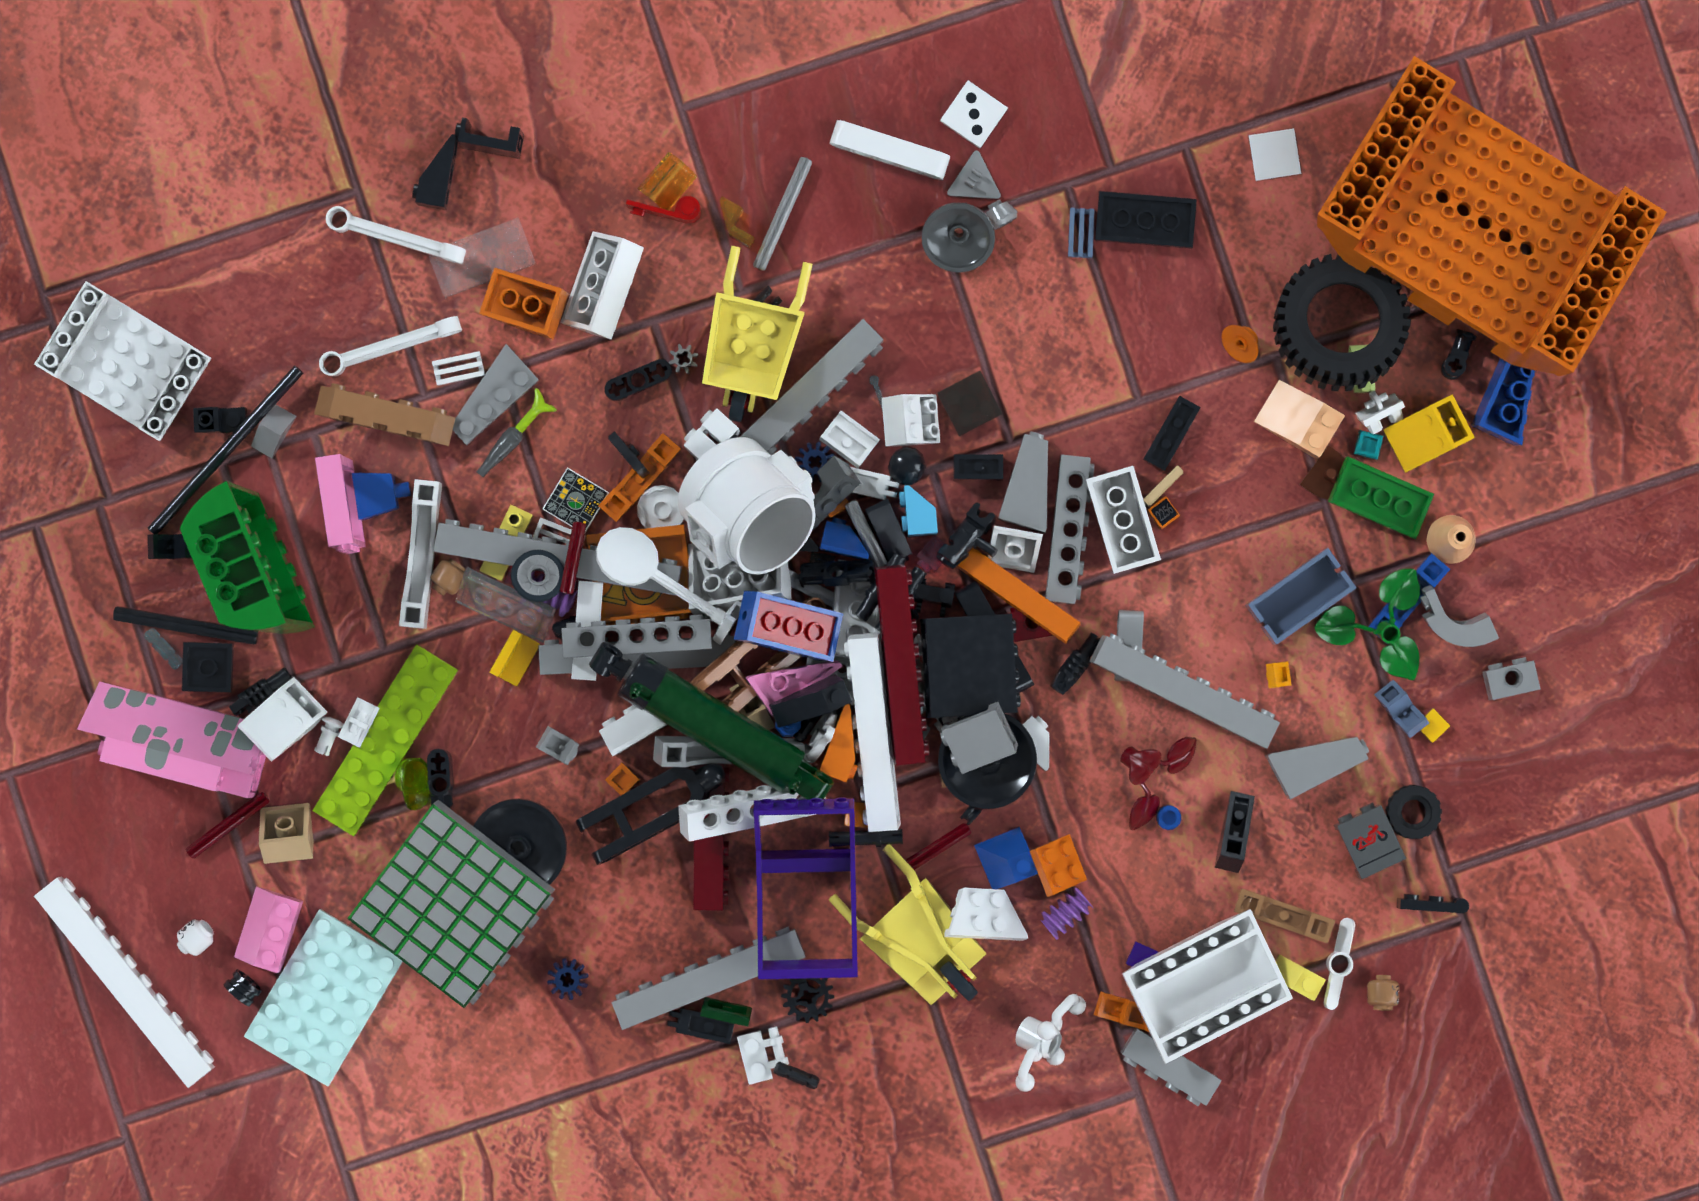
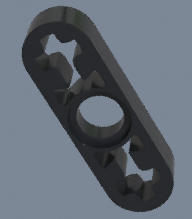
M655 360L610 379L605 385V394L612 401L623 400L667 381L671 377L672 368L666 360ZM658 364H661L662 367H667L668 370L664 372V377L656 374L652 376L655 381L649 382V376L644 371L645 369L649 368L650 373L657 370L656 366ZM640 373L644 375L645 383L643 386L635 387L632 385L631 378L634 374ZM627 378V383L632 391L627 392V388H623L619 391V396L609 393L612 389V384L616 383L617 386L624 385L622 379Z

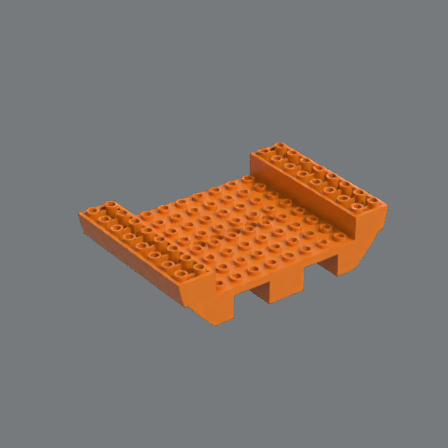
M1414 56L1319 211L1317 227L1322 230L1343 261L1363 273H1366L1371 266H1374L1411 289L1412 291L1407 298L1408 301L1448 326L1455 318H1458L1496 342L1490 352L1509 364L1552 373L1557 376L1574 373L1667 212L1626 186L1615 195L1450 93L1456 81ZM1436 193H1445L1448 201L1446 203L1439 202L1436 198ZM1457 206H1466L1469 214L1467 216L1460 215L1457 211ZM1478 219H1487L1490 227L1488 229L1481 228L1478 224ZM1499 232H1508L1511 240L1509 242L1502 241L1499 237ZM1521 244H1527L1531 247V255H1525L1521 252Z

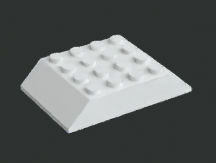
M1251 909L1222 920L1140 961L1122 973L1164 1064L1293 999Z

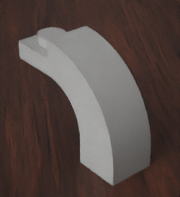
M1431 585L1421 589L1424 595L1420 597L1426 611L1430 609L1422 617L1427 625L1445 641L1458 646L1475 647L1499 639L1491 618L1486 613L1464 621L1451 619L1445 614L1435 589Z

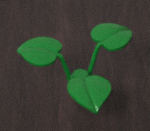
M1413 568L1399 569L1389 574L1381 582L1379 597L1383 602L1390 603L1388 607L1390 619L1389 621L1386 620L1379 623L1376 629L1355 623L1356 617L1350 608L1336 605L1324 612L1315 624L1314 630L1323 640L1334 645L1351 643L1356 636L1354 628L1377 634L1385 643L1391 644L1381 650L1379 660L1382 668L1393 676L1415 680L1419 669V650L1411 638L1407 636L1400 637V629L1394 624L1396 619L1394 618L1393 607L1395 606L1399 610H1407L1417 603L1420 596V586L1416 570Z

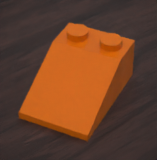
M494 267L479 314L554 340L569 294L562 288Z
M850 704L845 705L842 710L833 738L830 741L820 767V771L843 782H847L848 778L853 780L858 765L854 764L855 751Z

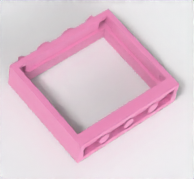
M341 454L317 457L315 461L328 547L346 554L358 553L360 548H364L366 545L362 521L358 518L352 479V473H355L353 460Z

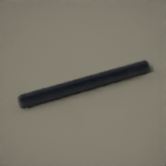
M119 606L115 607L113 612V619L115 621L253 645L258 640V631L238 629L222 624Z

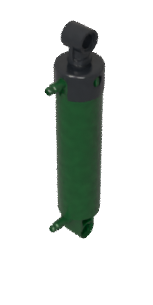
M603 642L589 662V666L602 676L609 677L613 675L619 682L625 679L618 691L619 697L640 710L648 712L777 791L783 792L788 787L791 795L798 793L806 799H824L834 785V781L828 775L803 761L804 751L681 678L648 655L641 654L632 667L633 661L622 658L623 654L617 647Z

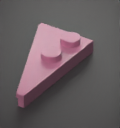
M834 660L833 662L828 661L749 675L745 679L771 716H773L769 704L827 678L841 668L842 664L838 660Z

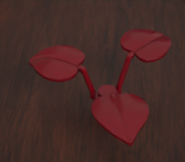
M1184 737L1176 741L1169 749L1167 760L1165 761L1161 760V753L1155 749L1138 751L1131 746L1124 750L1120 761L1129 768V780L1134 785L1140 784L1145 792V797L1138 798L1131 809L1129 818L1130 830H1136L1147 824L1159 809V797L1151 795L1144 782L1159 765L1168 766L1167 771L1170 774H1175L1185 769L1195 754L1197 743L1195 737Z

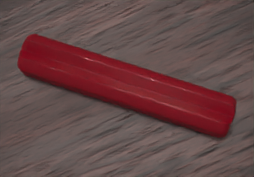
M574 522L572 525L560 592L564 594H573L586 530V524L582 522Z
M962 823L906 859V862L914 870L969 836L972 833L966 823Z

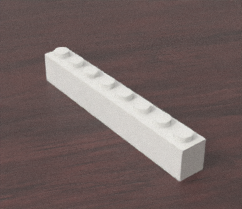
M880 633L850 635L847 640L848 642H845L844 651L845 656L850 659V666L847 667L848 681H852L853 690L850 691V698L852 700L851 705H855L856 713L852 716L853 728L857 729L858 738L855 739L856 753H860L861 762H858V775L863 777L860 796L861 800L865 801L866 810H863L864 825H868V832L898 830L901 820Z

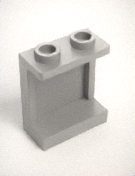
M999 702L990 704L988 710L951 725L949 722L944 723L940 733L944 745L949 746L952 752L950 756L953 765L956 768L959 767L962 774L1015 754L1018 743Z

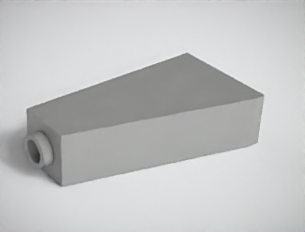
M1030 431L1029 435H1023L998 519L1045 533L1047 529L1048 441L1043 439L1044 435Z
M1350 737L1273 752L1265 755L1287 799L1291 800L1368 760L1369 758L1366 753L1369 752V749L1363 739L1359 740L1358 737Z

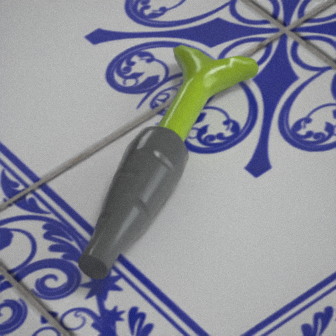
M535 388L532 408L515 427H509L501 435L483 464L476 471L481 477L484 478L493 467L519 445L522 440V433L538 414L557 411L554 406L545 403L539 389Z

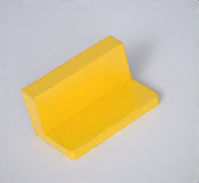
M513 629L489 673L504 679L514 686H518L540 644Z

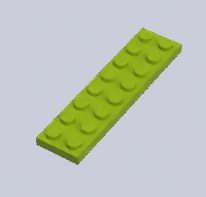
M416 644L377 706L380 709L360 748L355 745L352 746L312 811L350 835L355 836L459 670Z

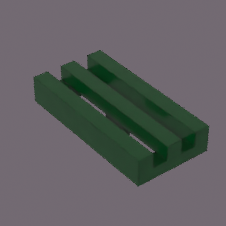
M705 997L700 1016L748 1027L752 1008Z

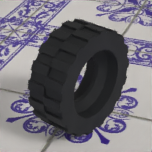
M1418 785L1403 786L1393 792L1392 797H1389L1385 810L1387 811L1386 816L1395 833L1408 839H1422L1425 836L1431 835V832L1437 829V825L1441 821V803L1430 789ZM1410 800H1418L1425 807V817L1418 824H1409L1402 817V807Z

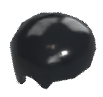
M907 446L896 450L891 456L888 465L891 478L905 486L917 483L926 469L923 454L916 448Z

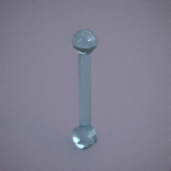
M873 375L870 377L869 382L874 386L882 408L883 397L878 385L879 378Z

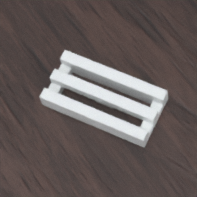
M480 351L432 361L437 386L485 375ZM477 359V362L439 370L441 365ZM479 368L478 372L441 379L443 374Z
M540 517L532 537L533 540L541 541L542 539L538 538L541 533L564 543L570 541V539L542 529V526L545 524L570 535L571 529Z

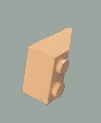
M1278 380L1254 422L1311 457L1318 459L1321 457L1345 415L1318 399Z

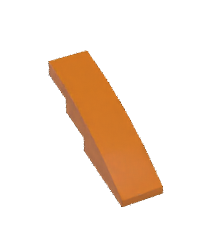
M1100 991L1093 1015L1149 1032L1135 1001Z

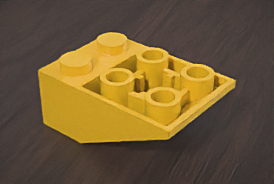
M1453 394L1383 429L1405 473L1475 438Z

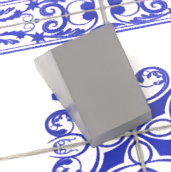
M275 405L259 423L251 447L273 459L297 416Z

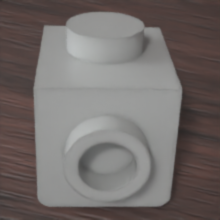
M547 726L536 748L568 765L576 757L579 744L570 737Z

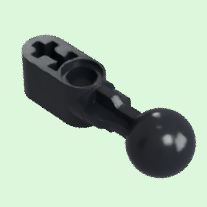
M434 749L427 756L431 806L439 800L451 808L453 805L452 790L454 787L452 756L446 750ZM439 754L445 758V762L441 763V770L446 771V774H434V771H440L439 764L434 762V759L438 758ZM439 778H444L447 782V787L442 792H439L435 787V783Z

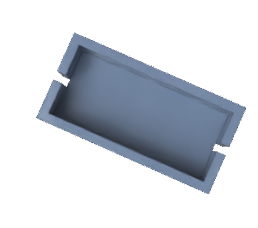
M1329 548L1322 550L1245 605L1257 623H1264L1261 629L1273 645L1283 641L1356 589V586L1344 570L1338 573L1335 572L1334 569L1339 568L1341 565Z

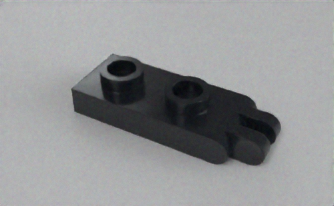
M680 1008L679 1012L669 1011L668 1016L678 1018L677 1022L667 1020V1026L676 1027V1033L728 1044L731 1043L733 1023L700 1016V1011Z

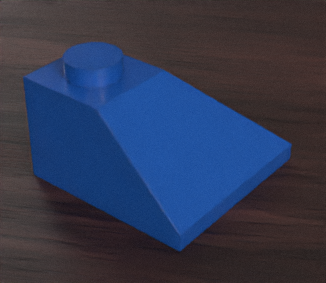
M832 518V522L826 521L820 546L821 551L868 560L869 553L851 526L846 525V520Z
M1020 827L974 845L992 889H999L1038 874Z

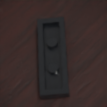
M1179 396L1143 460L1165 471L1201 407Z

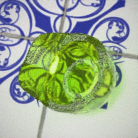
M407 758L397 767L394 778L397 789L402 791L407 808L419 810L427 804L429 799L427 763L422 758Z

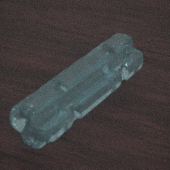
M150 628L144 634V638L153 644L152 647L164 660L169 661L168 664L172 669H178L183 664V659L175 654L176 651L163 637H159L160 634L155 628Z

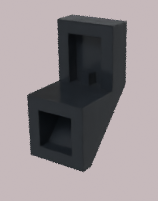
M182 534L147 535L148 559H192Z

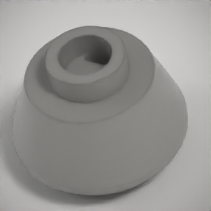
M999 199L988 205L989 211L986 212V215L991 220L994 230L1007 225L1017 218L1018 211L1007 201L1002 203Z

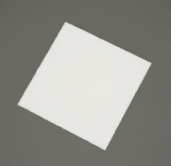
M1294 128L1249 135L1256 181L1301 174Z

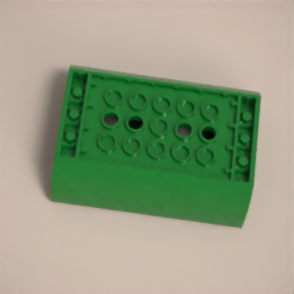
M225 481L203 495L184 518L180 531L219 623L238 629L277 634L297 633L314 628L315 626L303 600L307 598L302 585L297 586L294 579L297 576L296 570L292 562L288 563L284 555L288 553L283 540L278 541L275 534L278 531L277 525L273 517H268L259 493Z

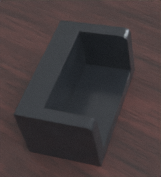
M954 454L953 480L979 479L1002 481L1003 454Z

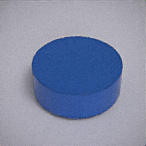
M1163 806L1156 814L1157 823L1163 829L1173 830L1181 822V813L1174 806Z

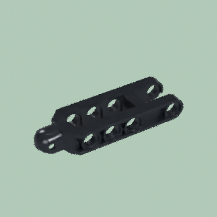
M710 763L699 769L673 767L577 819L575 822L582 833L592 825L615 817L624 835L592 853L596 864L601 865L680 823L678 806L633 831L623 812L628 809L627 806L649 798L648 795L657 790L668 788L669 784L677 779L685 780L691 792L690 800L701 801L709 799L710 792L720 787L725 781V771L722 766Z

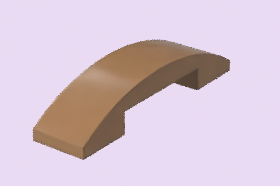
M1242 888L1234 912L1239 914L1251 909L1257 920L1327 944L1335 920Z

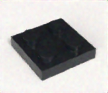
M183 642L182 691L232 693L234 644Z

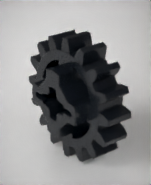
M828 978L789 979L791 984L783 985L788 990L787 993L781 994L782 998H787V1001L783 1003V1007L791 1008L788 1012L789 1016L794 1013L797 1014L796 1021H799L801 1017H805V1022L809 1023L810 1017H813L817 1022L819 1021L818 1014L821 1013L823 1016H826L825 1008H832L833 1006L828 1002L829 999H834V995L828 992L833 986H826L825 984ZM807 980H813L820 984V986L815 988L808 985ZM798 983L800 988L798 995L791 997L792 990ZM804 990H808L809 993H815L812 996L811 1002H808L807 999H800L804 995ZM824 995L823 1004L820 1008H817L816 1002L818 997ZM803 1005L808 1008L809 1012L800 1011L795 1006Z

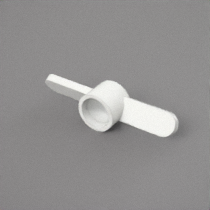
M1351 918L1341 920L1334 952L1328 956L1326 961L1330 974L1324 997V1006L1330 1010L1338 1006L1344 976L1350 974L1353 969V960L1349 953L1355 930V922ZM1337 955H1343L1348 960L1347 969L1341 973L1335 972L1331 967V962Z

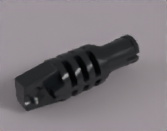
M1091 632L1079 650H1073L1058 670L1050 685L1055 691L1064 695L1082 676L1091 664L1089 662L1100 641V638H1097L1098 636Z
M284 667L268 679H260L237 695L239 699L229 706L232 713L236 716L246 710L248 713H251L276 690L292 679L291 674Z

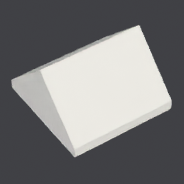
M994 525L990 544L998 549L993 558L989 555L988 558L1004 568L1034 573L1043 534Z

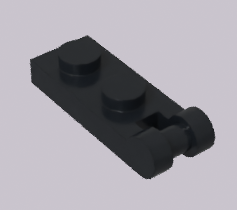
M1404 894V898H1397V908L1450 913H1465L1469 909L1468 901L1459 897L1454 898L1451 902L1443 901L1442 896H1429L1428 900H1420L1419 895Z

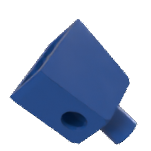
M352 473L358 518L361 521L399 509L398 498L411 496L410 483L396 484L393 474Z

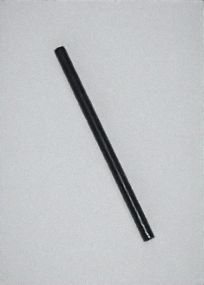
M294 365L147 527L153 534L160 533L304 374L297 366Z

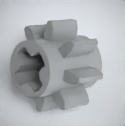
M678 344L679 350L677 352L670 351V354L674 356V360L669 361V364L677 365L676 373L680 372L681 369H685V372L689 374L688 368L691 366L697 367V364L693 362V358H697L699 355L698 353L691 354V345L687 349H682V346ZM687 353L690 362H684L680 365L678 356H684Z

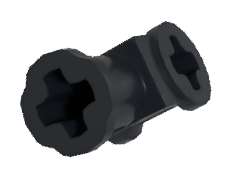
M1456 329L1454 344L1449 351L1447 359L1441 365V372L1447 379H1457L1466 370L1468 352L1472 342L1476 341L1477 336L1465 330ZM1453 362L1456 363L1457 370L1455 372H1452L1451 366H1449Z

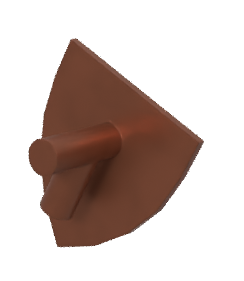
M1328 445L1300 485L1312 494L1328 500L1345 458Z

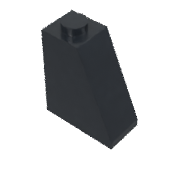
M886 499L865 509V513L888 560L891 559L894 553H897L906 559V562L910 561L908 556L912 555V551L889 500Z

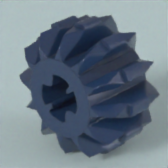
M810 442L807 443L808 452L803 448L799 449L800 454L804 458L795 457L796 462L803 463L799 467L802 470L805 469L811 475L812 483H814L815 476L818 475L817 472L827 461L835 456L834 454L825 455L830 449L829 446L820 451L821 442L816 443V450L812 449ZM811 457L814 459L817 457L821 458V461H819L822 464L821 467L815 466L812 469L809 466L811 464L809 459Z
M563 958V968L559 963L555 962L553 966L558 972L548 971V975L555 977V979L548 980L547 984H556V987L551 992L554 994L561 990L560 999H563L565 993L568 992V998L572 1000L574 999L573 990L577 995L581 996L583 992L578 986L588 987V983L581 981V979L588 978L589 974H580V971L585 966L581 964L578 968H575L576 959H573L570 966H568L567 958ZM567 972L571 973L574 983L564 984L565 980L562 978V975L566 976Z

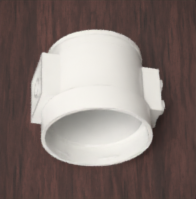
M737 437L723 441L704 453L685 476L678 495L679 512L687 521L690 541L718 569L734 561L743 571L749 574L757 575L771 572L792 559L809 538L816 516L813 501L815 496L811 487L812 477L808 471L802 470L797 465L795 459L792 456L788 457L782 450L770 455L759 443L746 437Z

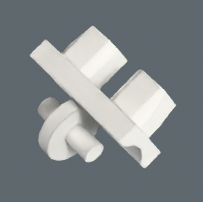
M1373 390L1369 392L1371 400L1364 403L1365 408L1355 413L1357 419L1372 434H1375L1383 428L1380 422L1381 419L1388 417L1391 423L1402 420V408L1405 406L1395 393L1388 396L1385 392L1378 396Z
M357 697L338 737L360 748L380 708Z

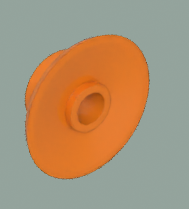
M1227 326L1223 330L1221 337L1227 353L1242 363L1255 361L1259 353L1256 333L1246 326Z

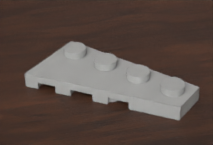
M505 344L455 418L453 431L466 445L472 442L540 381L507 344Z

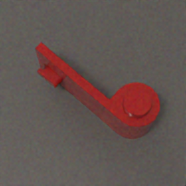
M684 196L679 199L674 212L628 199L626 201L627 208L633 209V211H630V214L644 217L645 213L682 223L692 224L701 216L700 204L692 196Z

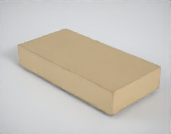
M1178 465L1143 499L1146 507H1150L1183 474V470Z

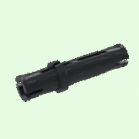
M902 829L876 832L855 831V846L876 845V847H881L884 844H903ZM829 831V847L850 846V831Z

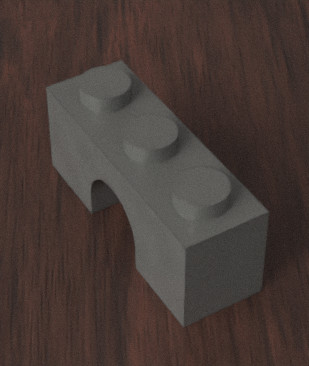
M833 456L817 472L821 478V487L818 493L814 495L815 499H813L816 516L812 531L861 483L850 465L836 456Z

